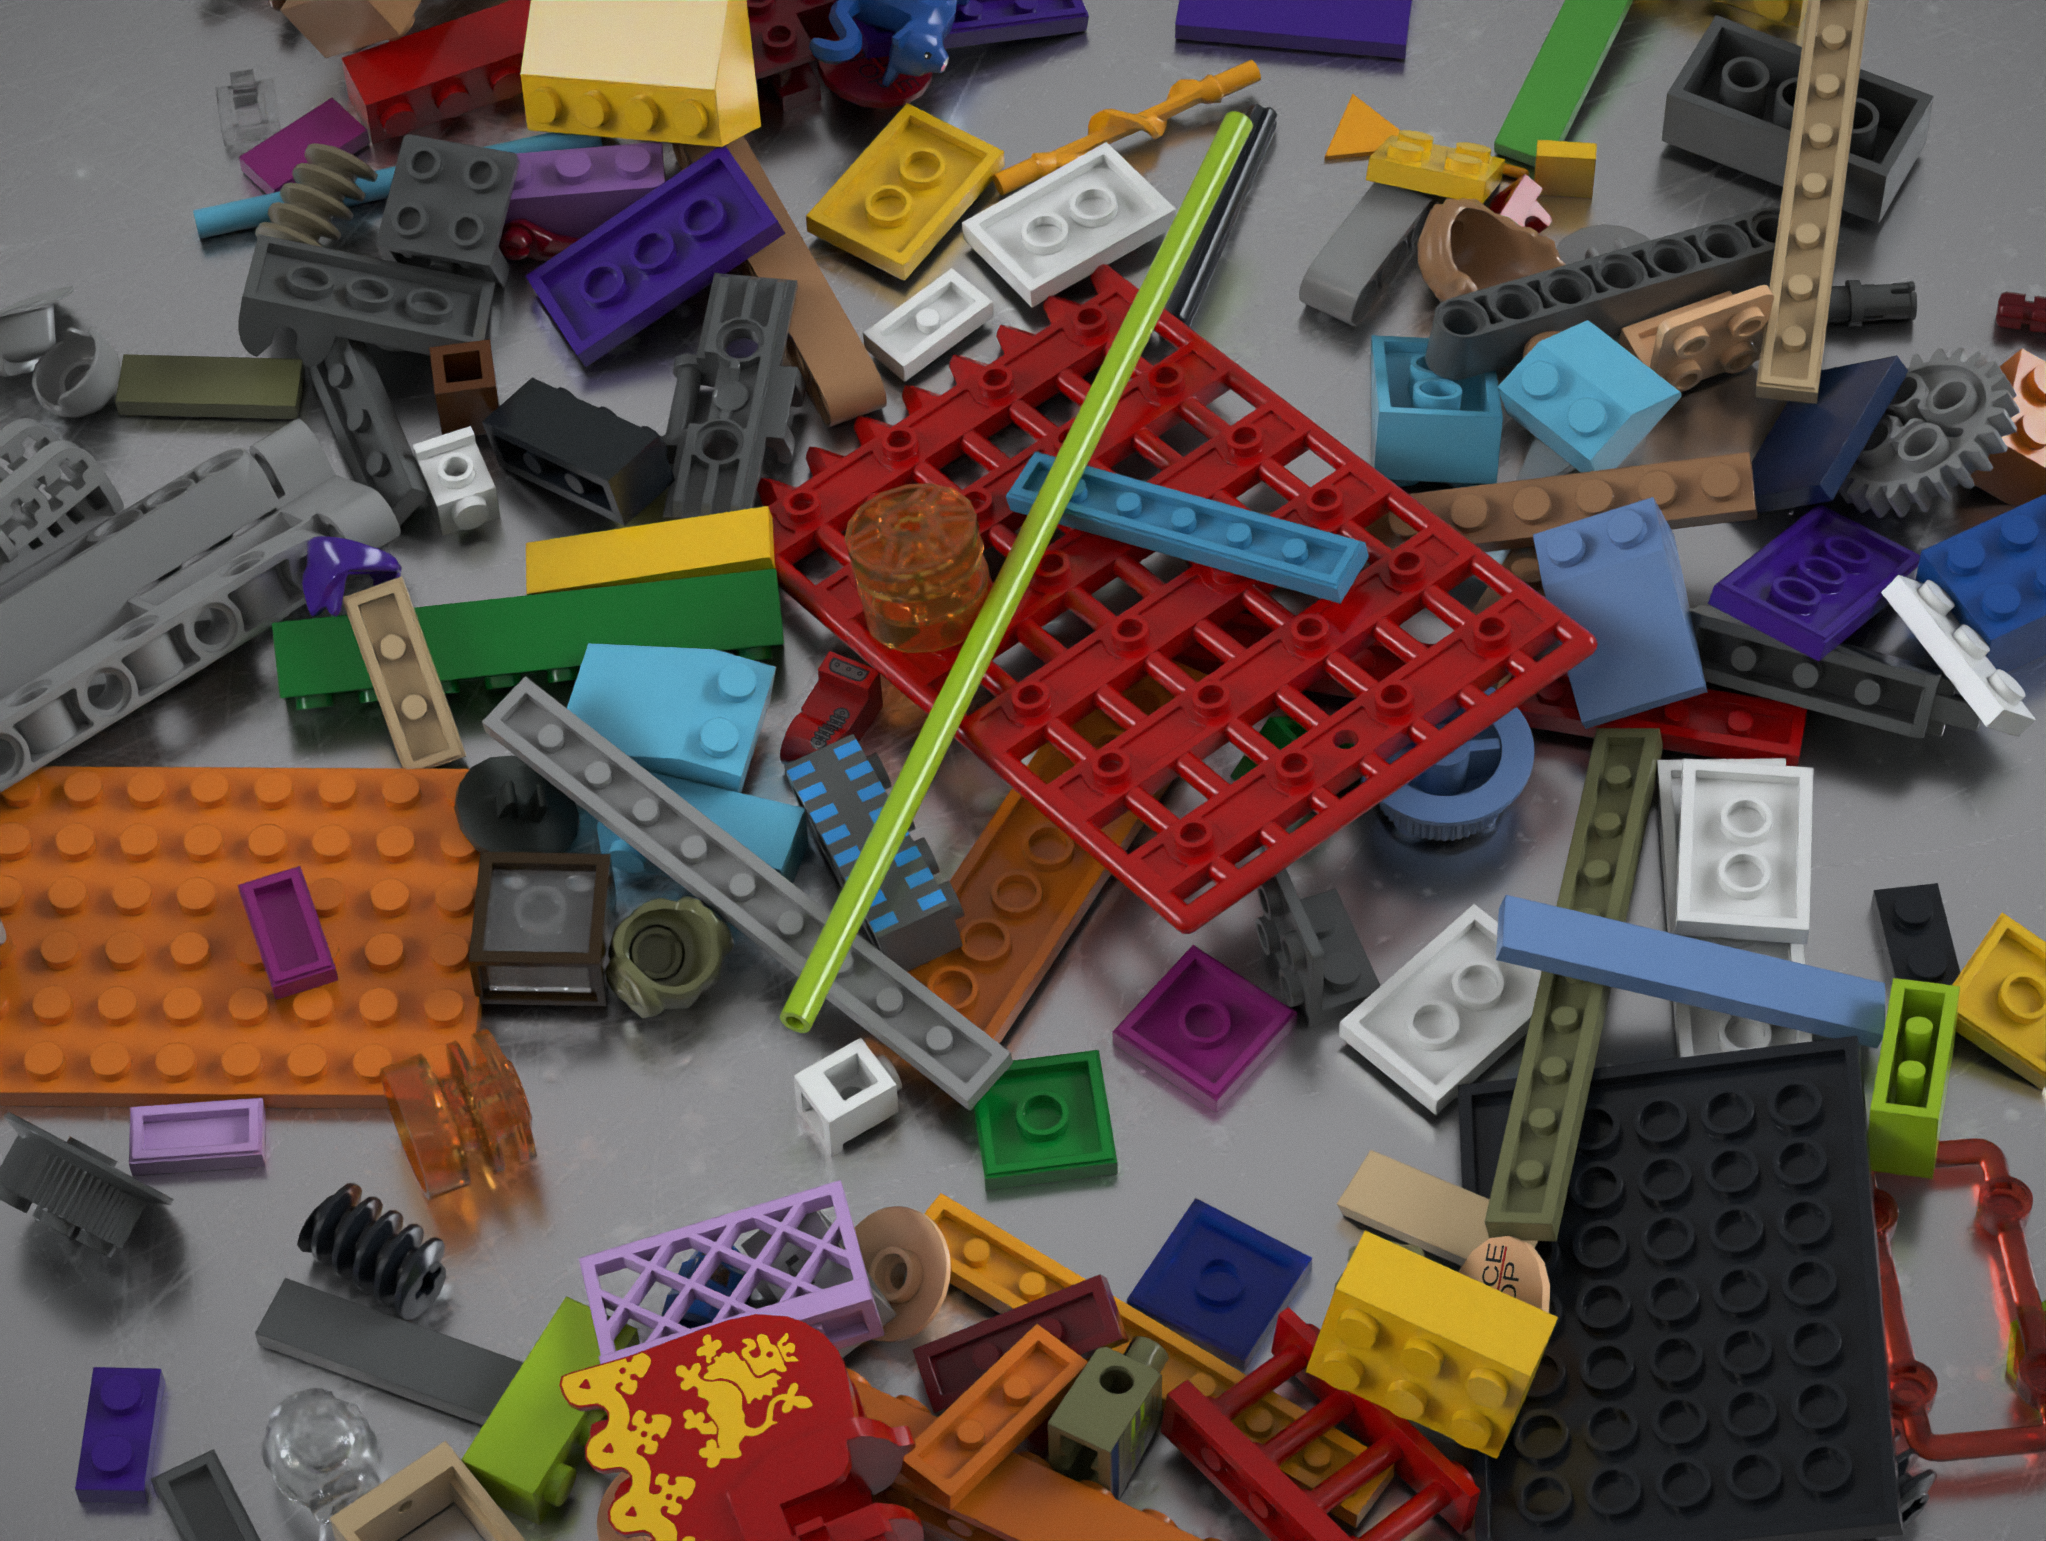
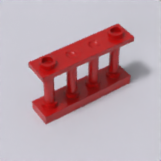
M1289 1307L1278 1314L1271 1353L1274 1356L1216 1398L1211 1396L1205 1397L1188 1379L1167 1394L1160 1432L1271 1541H1402L1438 1513L1460 1535L1471 1528L1481 1490L1475 1485L1468 1470L1459 1462L1446 1458L1407 1419L1400 1418L1390 1410L1351 1392L1334 1388L1326 1381L1307 1373L1306 1369L1320 1329L1313 1324H1306ZM1294 1375L1321 1400L1320 1403L1264 1444L1252 1442L1231 1422ZM1341 1421L1369 1446V1448L1311 1491L1304 1488L1300 1489L1279 1469L1282 1464ZM1395 1463L1394 1471L1417 1494L1359 1538L1348 1536L1327 1513Z

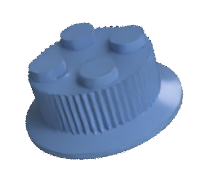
M1490 687L1484 693L1490 695L1496 689ZM1516 707L1379 803L1380 810L1384 811V815L1389 816V821H1394V825L1402 834L1414 838L1420 837L1422 839L1426 837L1428 840L1434 838L1436 841L1440 839L1443 841L1448 839L1453 841L1455 838L1461 840L1463 836L1468 838L1470 834L1475 835L1477 831L1482 832V830L1492 826L1498 818V814L1502 813V810L1509 806L1522 792L1532 772L1534 762L1533 736L1521 711ZM1460 708L1435 725V727L1440 730L1463 714L1465 710ZM1411 742L1385 761L1391 764L1414 748L1416 744ZM1363 776L1360 778L1362 783L1367 780Z

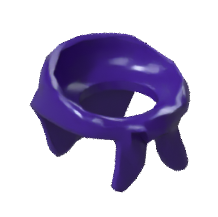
M329 536L312 537L307 541V567L303 573L302 580L308 610L311 616H319L327 609L331 615L337 617L342 607L347 575H369L373 579V586L401 577L402 567L393 555L381 549L345 538Z

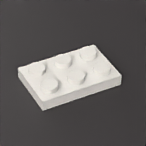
M1105 142L962 222L963 239L1031 307H1034L1045 301L1048 296H1053L1091 275L1098 266L1102 264L1108 265L1168 231L1176 216V208L1118 152Z
M1683 758L1675 934L1807 944L1810 924L1813 768Z
M1475 904L1340 1021L1339 1036L1435 1115L1458 1096V1085L1471 1084L1528 1033L1541 976L1540 970L1496 960L1498 922Z

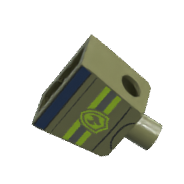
M1135 1336L1124 1354L1108 1347H1100L1095 1351L1048 1422L1049 1464L1055 1472L1077 1482L1081 1480L1096 1482L1108 1489L1115 1499L1119 1501L1162 1417V1375L1160 1373L1167 1363L1169 1356L1161 1345L1149 1338Z

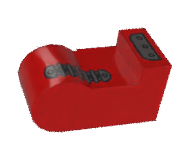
M829 651L818 668L819 680L801 707L802 712L795 716L785 733L780 750L781 763L786 765L854 734L859 743L883 707L880 673L872 667Z

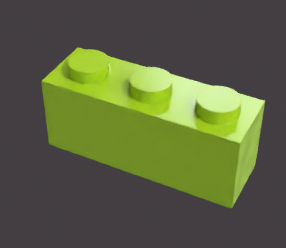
M1893 978L1869 1115L1868 1138L1871 1171L1933 1179L1955 1043L1960 986Z
M567 1296L461 1459L499 1507L539 1526L552 1505L561 1506L571 1493L577 1475L576 1467L583 1458L585 1446L591 1437L589 1434L591 1425L608 1419L606 1411L601 1409L579 1411L571 1408L562 1395L559 1386L561 1376L599 1365V1356H601L590 1307ZM625 1324L614 1340L616 1351L640 1344L637 1328Z

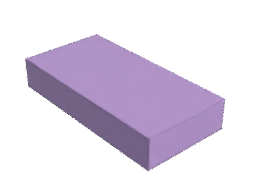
M263 1098L130 1107L129 1166L132 1176L264 1167L266 1109Z

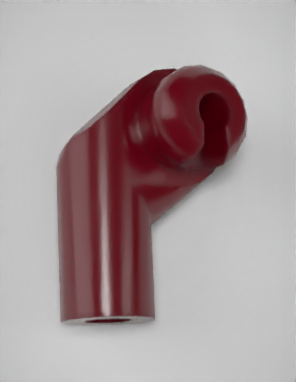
M516 219L504 225L499 249L505 257L511 260L529 259L546 262L581 238L556 234L526 219Z

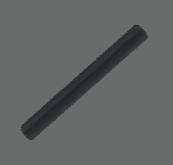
M1253 104L1247 109L1245 115L1252 121L1253 128L1164 307L1188 327L1192 324L1277 128V113L1271 107L1264 108L1259 104Z

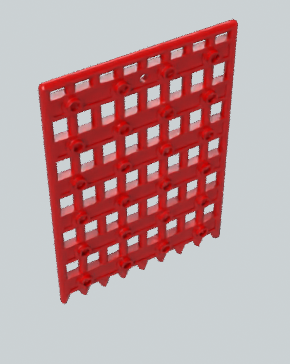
M1106 264L1098 266L1094 273L1090 275L1098 295L1084 304L1057 296H1048L1044 301L1043 308L1051 325L1039 333L1033 334L1015 327L1000 325L996 337L1004 355L992 363L986 364L964 356L953 355L949 368L957 385L940 395L919 387L905 385L902 399L909 416L897 424L890 425L869 417L857 416L854 430L861 447L847 456L809 446L805 459L813 477L805 483L794 487L774 479L762 477L758 483L757 492L762 504L769 507L773 518L774 560L778 586L927 715H929L994 582L991 584L986 582L965 563L991 546L1007 557L1017 537L1014 531L1022 527L1027 515L1010 511L1006 495L1035 451L1054 457L1057 456L1076 418L1075 416L1058 427L1036 410L1035 407L1060 391L1078 406H1082L1092 386L1082 377L1103 364L1139 291L1136 286ZM1164 308L1153 331L1161 335L1178 350L1154 366L1140 356L1130 377L1131 381L1127 383L1087 466L1116 473L1111 468L1137 451L1161 470L1160 473L1146 482L1250 511L1252 510L1236 498L1263 481L1288 501V503L1268 516L1365 542L1369 555L1366 562L1370 566L1358 574L1341 604L1321 598L1295 616L1268 594L1279 586L1188 560L1186 561L1192 567L1168 583H1165L1140 563L1156 551L1058 524L1057 528L1066 535L1046 548L992 658L994 660L1020 642L1042 660L1045 665L1020 682H1017L991 660L980 684L996 698L969 716L965 714L954 738L1172 927L1182 934H1191L1587 659L1596 651L1598 643L1596 637ZM1230 389L1256 408V410L1233 425H1229L1206 407V405ZM1183 420L1209 439L1184 457L1159 438L1160 435ZM1014 422L1037 442L1010 458L987 440V438ZM1308 450H1311L1336 469V471L1312 487L1308 486L1284 467ZM966 453L989 473L962 490L940 472L939 469ZM917 484L941 504L913 521L890 501ZM1389 512H1392L1418 532L1394 550H1391L1365 530L1366 527ZM870 516L892 536L864 553L845 537L842 532L865 517ZM820 547L843 568L815 585L797 570L793 564ZM1472 575L1502 597L1478 615L1447 593ZM1117 577L1144 598L1119 616H1116L1091 595ZM944 578L968 599L940 617L916 595ZM1424 608L1454 630L1430 648L1425 647L1399 626ZM1245 609L1273 630V632L1248 649L1219 627ZM894 610L918 632L893 649H889L866 628ZM1067 610L1073 612L1095 631L1069 649L1042 628ZM1559 640L1563 643L1536 662L1533 657ZM1376 641L1406 663L1380 682L1351 660L1352 657ZM1196 642L1200 643L1224 663L1223 666L1199 682L1195 681L1171 661L1172 658ZM1511 674L1514 676L1513 679L1490 695L1484 693V691L1507 675ZM1147 675L1175 697L1149 716L1121 694ZM1326 675H1330L1357 697L1331 716L1301 693ZM1098 708L1125 730L1124 733L1099 750L1071 728V726ZM1278 708L1308 731L1281 750L1252 727ZM1460 708L1465 710L1463 714L1440 730L1435 727V725ZM1047 742L1052 744L1075 764L1071 769L1048 784L1021 762L1022 759ZM1228 742L1258 765L1232 784H1229L1202 761ZM1411 742L1416 744L1414 748L1391 764L1385 761ZM1343 743L1355 744V746L1348 749L1338 748ZM1178 776L1208 799L1181 819L1152 796V794ZM1362 776L1367 779L1339 799L1336 794ZM1127 811L1132 812L1157 834L1130 854L1101 830ZM1314 811L1317 814L1290 834L1286 831L1287 828L1310 812ZM1261 846L1267 849L1238 869L1235 864ZM1213 881L1216 884L1191 903L1187 904L1183 901L1209 882Z

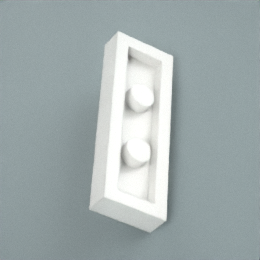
M1898 575L1881 592L1986 727L2019 737L2036 720L2021 701L2026 696L2022 687L2005 671L2001 669L1996 670L1985 656L1990 651L1988 644L1972 628L1965 624L1961 625L1951 613L1955 606L1954 602L1940 586L1930 580L1923 584Z

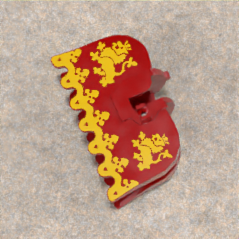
M763 1314L730 1319L636 1354L561 1376L559 1386L562 1395L571 1408L579 1411L601 1409L606 1411L608 1419L591 1425L589 1432L591 1437L585 1446V1458L594 1471L602 1474L624 1472L630 1476L619 1484L614 1494L615 1499L608 1509V1522L618 1535L626 1538L648 1536L652 1538L650 1541H924L921 1521L911 1509L897 1504L874 1502V1495L889 1487L902 1469L904 1456L916 1448L909 1427L899 1426L891 1428L880 1420L868 1418L858 1390L849 1378L846 1365L839 1351L823 1333L802 1321L788 1316Z

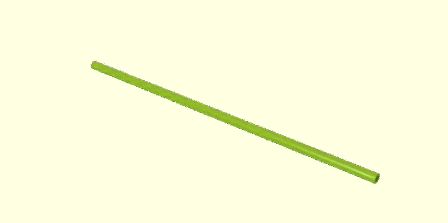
M1232 111L1225 115L779 1016L780 1021L787 1028L795 1032L807 1033L810 1031L1253 128L1252 121L1243 113Z

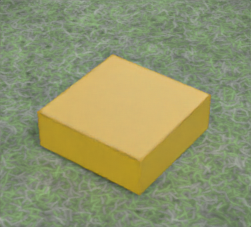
M1537 140L1534 181L1543 188L1540 195L1592 198L1597 144Z

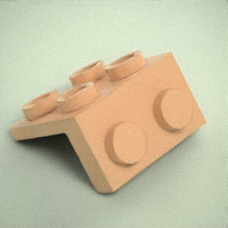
M1760 285L1734 295L1731 291H1727L1621 328L1619 343L1677 390L1684 392L1694 387L1700 380L1723 372L1730 374L1741 372L1760 359L1764 325L1769 321L1774 295L1767 285Z

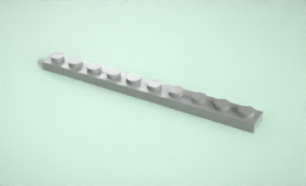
M526 676L482 721L485 732L796 976H800L830 915L828 910ZM858 934L856 935L826 999L970 1111L1012 1065L1011 1052Z

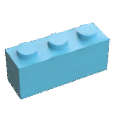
M648 771L791 883H794L808 846L805 808ZM600 821L598 822L597 832L601 854H611L612 865L615 868L627 873L645 872L672 879Z

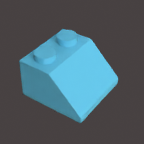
M1589 320L1539 341L1497 387L1507 414L1581 473L1617 468L1682 397L1679 390Z

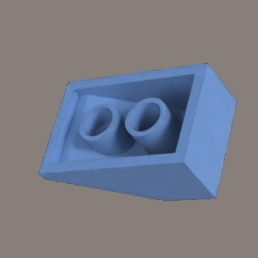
M1654 497L1533 534L1546 599L1591 632L1597 639L1596 651L1567 672L1581 722L1585 729L1707 692L1675 536Z

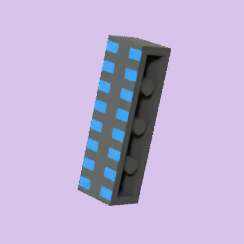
M854 734L784 765L798 807L805 808L806 822L842 888L888 798L885 790L892 787L889 776L878 754L875 752L866 756ZM913 821L862 923L874 947L906 972L963 946L955 920L964 916L962 906L949 881L937 884L933 875L940 873L930 846L924 837L913 841L909 832L916 829Z

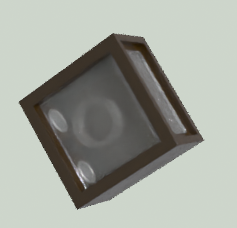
M481 851L469 952V967L475 997L480 998L481 1004L607 1006L609 983L606 979L605 969L610 962L607 954L614 932L617 901L611 854Z

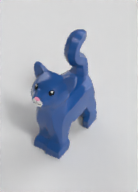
M837 0L831 7L828 19L840 40L830 41L822 38H813L809 43V50L816 59L827 64L838 65L851 60L862 48V34L852 19L856 18L866 25L895 33L892 35L889 61L882 79L883 85L889 87L900 74L922 76L929 72L942 73L949 60L943 40L951 31L955 20L957 4L967 5L970 0Z

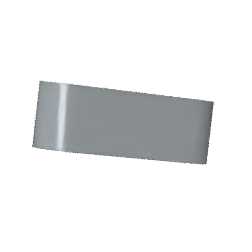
M1374 182L1307 269L1300 286L1299 300L1353 327L1359 325L1417 251V243L1429 211L1433 209L1434 205L1438 204V200L1419 191Z

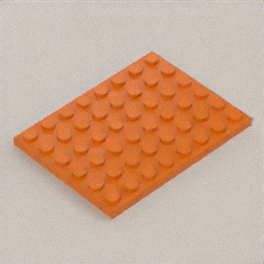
M43 766L0 792V919L6 932V942L0 946V1106L140 1107L263 1098L265 1108L473 1110L482 1004L480 1003V998L475 997L469 967V952L480 852L473 847L460 830L454 811L457 787L470 769ZM300 866L336 967L338 981L275 1000L240 897L238 885Z

